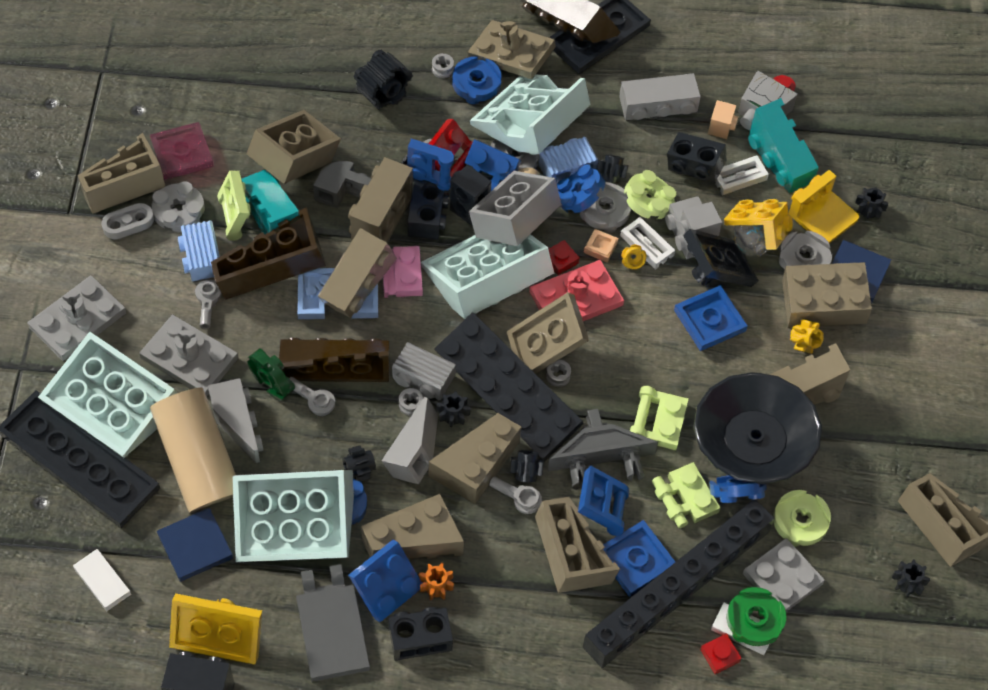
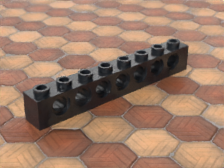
M756 499L752 500L585 634L584 650L601 668H604L770 532L775 518Z

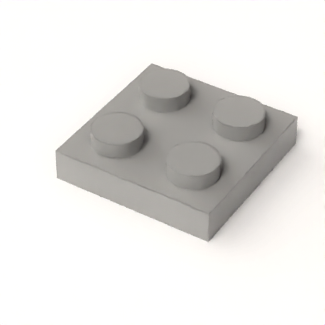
M787 538L743 571V575L754 587L764 588L770 591L778 602L780 600L786 612L818 589L825 581Z

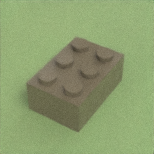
M302 110L256 129L247 155L271 173L278 181L286 184L331 163L341 138L308 112Z
M384 157L380 166H375L370 183L363 186L360 200L357 205H352L348 214V219H350L351 223L349 228L351 242L361 228L388 243L411 202L413 192L412 167Z
M865 262L785 267L782 284L788 327L801 324L802 319L819 323L820 326L867 324L872 307Z

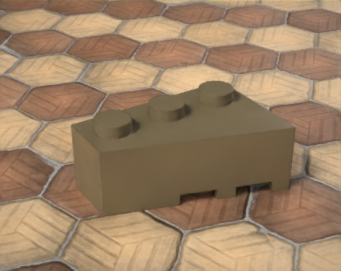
M143 133L137 136V141L127 148L123 145L117 149L118 154L109 160L102 159L78 175L84 198L92 214L166 187L160 164Z
M360 228L319 293L318 297L320 300L349 318L354 313H357L362 307L364 300L397 259L388 243Z
M497 413L429 461L428 477L476 504L489 486L491 479L497 475L519 444L521 426Z
M929 473L910 483L898 502L947 564L952 567L988 546V520L980 515L981 510L975 506L973 508L969 507L957 498L959 496L958 493Z
M440 494L361 526L362 542L370 557L392 540L399 542L408 560L409 558L419 557L432 559L439 555L450 554L463 556L464 540Z
M570 497L542 501L535 519L558 593L612 584L620 568L616 562L612 563L603 550L605 548L600 540L597 541L588 529L589 524L582 514L578 513V509Z

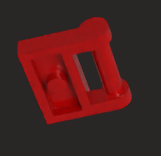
M448 119L429 144L449 150L453 155L456 154L460 147L464 152L450 169L451 177L456 171H461L466 166L464 162L473 142L470 141L454 119ZM435 160V170L440 171V165Z

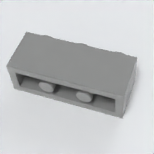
M694 73L622 81L619 95L625 120H641L643 118L666 117L668 115L697 112L701 97Z

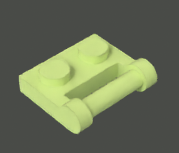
M239 171L228 172L217 195L219 204L223 207L226 220V237L230 241L239 240L242 237L241 228L245 220L250 216V204L246 202L245 183L242 182Z
M650 386L641 387L639 392L640 403L634 426H631L630 431L658 441L657 446L676 450L688 398L659 392ZM651 402L659 404L652 432L645 429Z

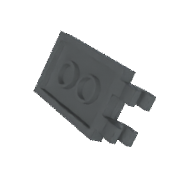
M341 564L330 566L332 585L315 588L313 571L301 572L304 594L297 595L296 599L311 682L369 671L370 665L354 585L345 586Z

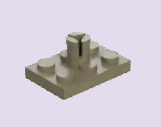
M491 20L469 49L468 57H478V60L483 61L485 59L492 60L501 70L533 79L555 49L556 44L554 39L518 28L515 22L506 21L501 23Z
M569 292L506 331L512 351L535 374L589 341L575 295Z

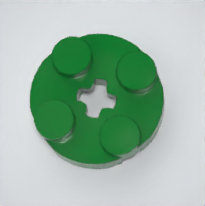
M751 587L740 591L731 600L727 609L726 619L732 636L736 641L744 642L751 646H765L774 643L783 631L786 623V610L780 600L778 602L770 591L764 588ZM753 611H758V615L763 616L764 620L754 622L749 616L752 615Z

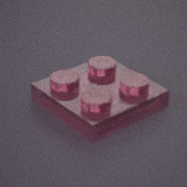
M199 122L150 135L164 180L214 167Z

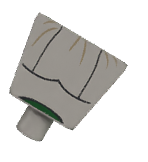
M757 71L741 99L738 111L742 115L740 124L745 129L750 130L755 110L779 98H782L785 104L781 108L784 114L787 115L794 108L797 93L762 72Z

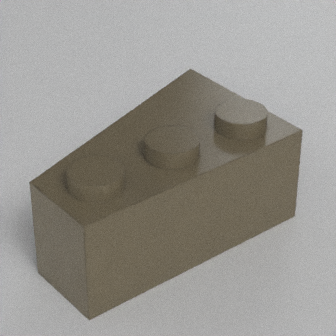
M835 343L828 347L830 352L817 358H814L812 354L805 357L807 363L792 370L789 366H786L770 375L779 376L798 386L814 404H818L824 401L830 403L840 397L851 369L838 345Z

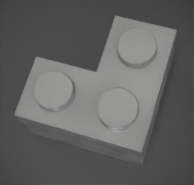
M699 196L671 203L668 215L665 216L668 229L673 230L676 246L679 251H683L686 259L695 257L687 249L688 244L683 237L689 229L719 236L722 221L713 203L702 204Z

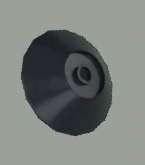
M757 372L728 376L710 387L696 407L693 426L699 449L716 469L736 480L757 484L788 480L806 469L820 449L822 424L815 404L798 386L779 376ZM752 435L759 436L760 438L754 439L752 438Z

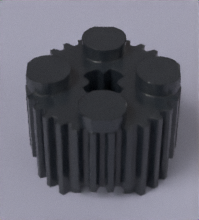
M377 50L373 53L371 60L367 61L366 65L355 71L353 77L357 81V90L379 110L384 106L386 107L387 104L398 105V102L402 101L403 97H406L405 87L408 86L407 82L411 81L413 75L391 53Z

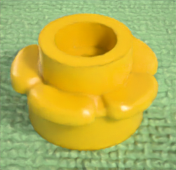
M637 244L626 247L621 254L623 258L622 264L626 268L631 269L641 268L645 264L647 257L645 250H642V247Z

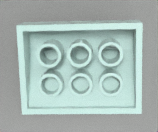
M531 234L518 246L476 238L474 235L421 262L422 268L451 308L464 319L472 312L476 315L479 311L491 305H496L501 300L520 293L530 285L541 282L546 277L554 274L548 247Z
M89 332L38 398L125 458L157 430L150 407L164 398L177 394V391Z
M353 470L233 476L236 562L349 557L354 501Z

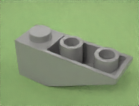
M240 378L208 385L216 423L255 463H259V452L263 451V445L260 435H254L253 428L257 427V421L254 411H248L247 404H251L248 387H242Z
M427 397L422 399L382 459L383 464L393 478L419 484L428 471L429 461L434 456L438 413Z

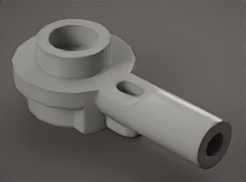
M204 280L195 289L196 298L202 306L200 328L202 329L210 328L212 307L216 306L222 295L214 280Z
M294 377L289 378L295 385L293 391L308 400L309 409L315 415L326 416L333 411L335 398L331 392L327 390L313 391Z
M495 476L490 481V487L514 499V505L521 513L532 514L539 509L542 496L535 488L523 485L517 488Z

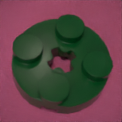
M259 348L248 357L247 364L251 373L259 384L264 382L270 387L266 392L273 398L281 401L295 389L294 383L283 373L284 365L277 356L269 357L264 350Z

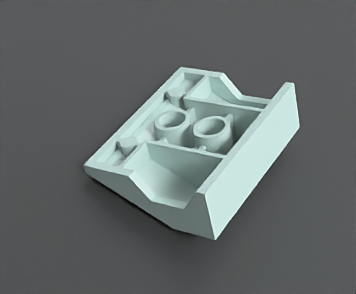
M536 74L533 79L519 76L470 120V124L518 152H526L531 155L540 154L590 106L585 78H580L569 89L558 88L547 75Z

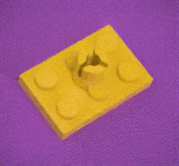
M175 593L171 608L169 648L256 665L259 657L262 610L237 606L231 600L222 598L221 601L219 599L211 601Z

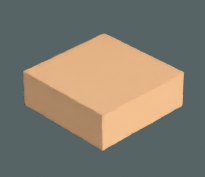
M595 229L584 248V253L608 263L618 244L619 238Z

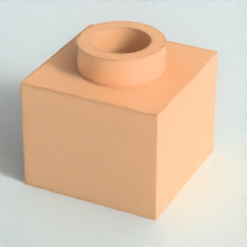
M717 100L708 130L709 135L727 139L729 131H735L739 117L734 115L736 105Z

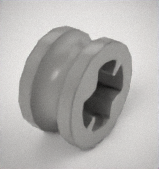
M437 54L432 59L433 74L438 78L450 77L454 71L453 58L448 54Z
M558 360L547 367L546 379L549 384L554 387H563L569 383L571 367L567 362ZM563 371V375L554 376V372Z
M415 388L403 390L399 395L400 411L407 416H412L423 399L422 393ZM406 399L408 401L416 399V405L413 403L409 406L406 405Z

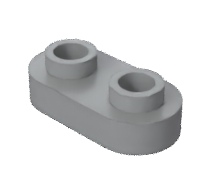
M138 203L108 213L101 222L103 232L110 239H120L146 230L154 222L153 211L150 206Z

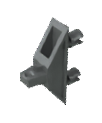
M598 409L587 411L586 420L588 425L583 426L581 432L549 459L548 471L569 468L572 486L575 490H578L579 478L583 484L586 465L623 460L627 479L632 481L634 469L638 480L645 476L640 457L655 455L658 441L616 425L608 424L607 422L602 423Z

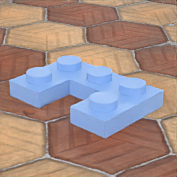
M318 268L298 275V319H325V304L318 295L335 268ZM378 284L364 300L360 310L353 314L352 319L378 318Z

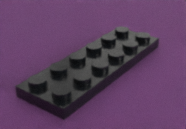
M473 312L434 348L443 359L456 364V373L496 413L521 426L520 438L533 451L538 452V456L544 462L584 424Z
M35 390L0 424V435L122 528L160 489L159 483L127 458L122 457L38 398L41 393Z

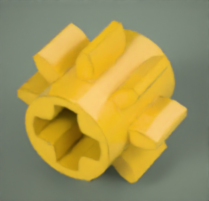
M802 319L801 324L793 326L790 340L795 343L794 349L812 354L813 349L819 348L824 339V333L818 329L820 324Z

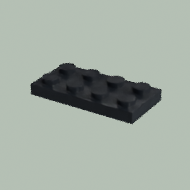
M604 0L598 6L604 10L621 33L617 37L592 43L585 38L583 41L577 39L569 30L566 32L559 30L549 38L555 40L556 47L553 51L578 74H581L648 28L651 19L629 0Z

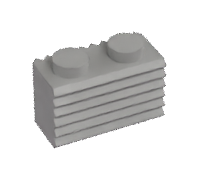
M407 342L398 359L393 364L392 375L399 385L415 388L424 397L429 399L436 398L441 400L442 395L445 394L456 375V364Z

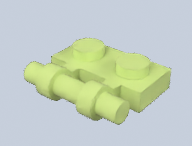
M694 462L669 472L668 479L671 482L670 484H666L661 476L652 480L656 488V496L659 500H663L668 509L667 515L671 521H675L678 528H683L688 524L685 518L688 514L693 522L697 523L720 511L719 504L714 496L710 494V489ZM678 494L683 504H677L673 495Z

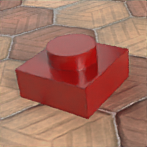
M565 240L548 249L553 270L557 275L579 264V256Z
M727 634L702 645L700 649L714 674L740 663L742 659Z

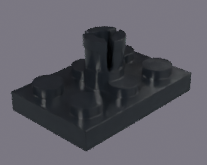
M689 229L683 235L688 244L687 249L695 256L699 264L692 270V275L698 283L701 282V285L706 286L712 279H718L752 287L759 281L736 240Z

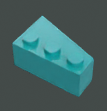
M779 98L755 110L748 141L750 146L762 157L764 165L775 174L778 183L784 186L788 193H792L809 185L811 180L817 175L819 167L805 141H799L793 130L796 124L793 119H787L781 108L785 104L782 98Z
M266 169L241 179L245 183L246 202L250 204V212L264 235L276 229L279 222L286 218L290 221L299 215V210L281 188L279 181Z

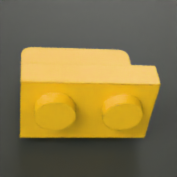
M830 170L821 176H815L806 188H800L791 197L792 204L788 213L805 230L820 234L829 244L858 222L859 219L858 213L832 192L836 175Z
M769 199L760 203H754L753 200H742L724 218V225H763L766 250H776L789 232L792 231L793 219L788 214L787 202H779L777 199Z

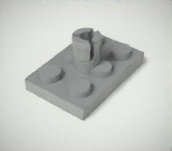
M90 275L27 323L29 328L64 361L72 355L89 332L96 336L125 315L126 310L120 302Z
M173 314L139 353L142 360L190 389L202 387L206 397L209 395L208 385L219 383L238 360L237 352Z

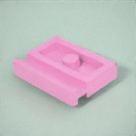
M419 246L393 247L391 250L397 259L383 276L384 298H388V295H396V297L423 296Z

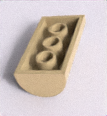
M200 387L186 390L153 404L150 410L188 512L192 513L232 498L233 476H236L204 389Z

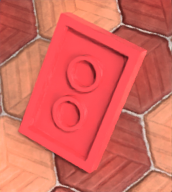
M601 260L530 286L529 291L539 310L567 292L574 294L583 321L619 308L624 304L623 297Z

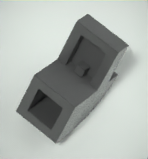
M338 161L331 163L321 171L313 185L314 200L338 208L346 193L360 198L363 186L365 184L368 185L371 178L366 174L354 172L353 162Z

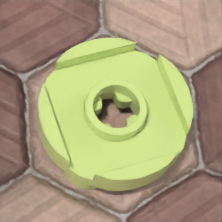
M644 170L642 174L632 176L624 189V194L627 192L628 199L626 201L629 207L640 216L648 219L651 216H659L657 219L664 218L668 215L669 205L675 203V189L668 186L666 182L650 170Z
M794 490L783 495L773 513L775 518L773 522L777 532L782 538H787L794 547L799 545L808 546L819 542L826 535L831 521V512L826 502L818 495L814 497L811 494H806L807 491ZM797 513H801L802 516L807 515L809 517L806 520V523H801L796 520Z

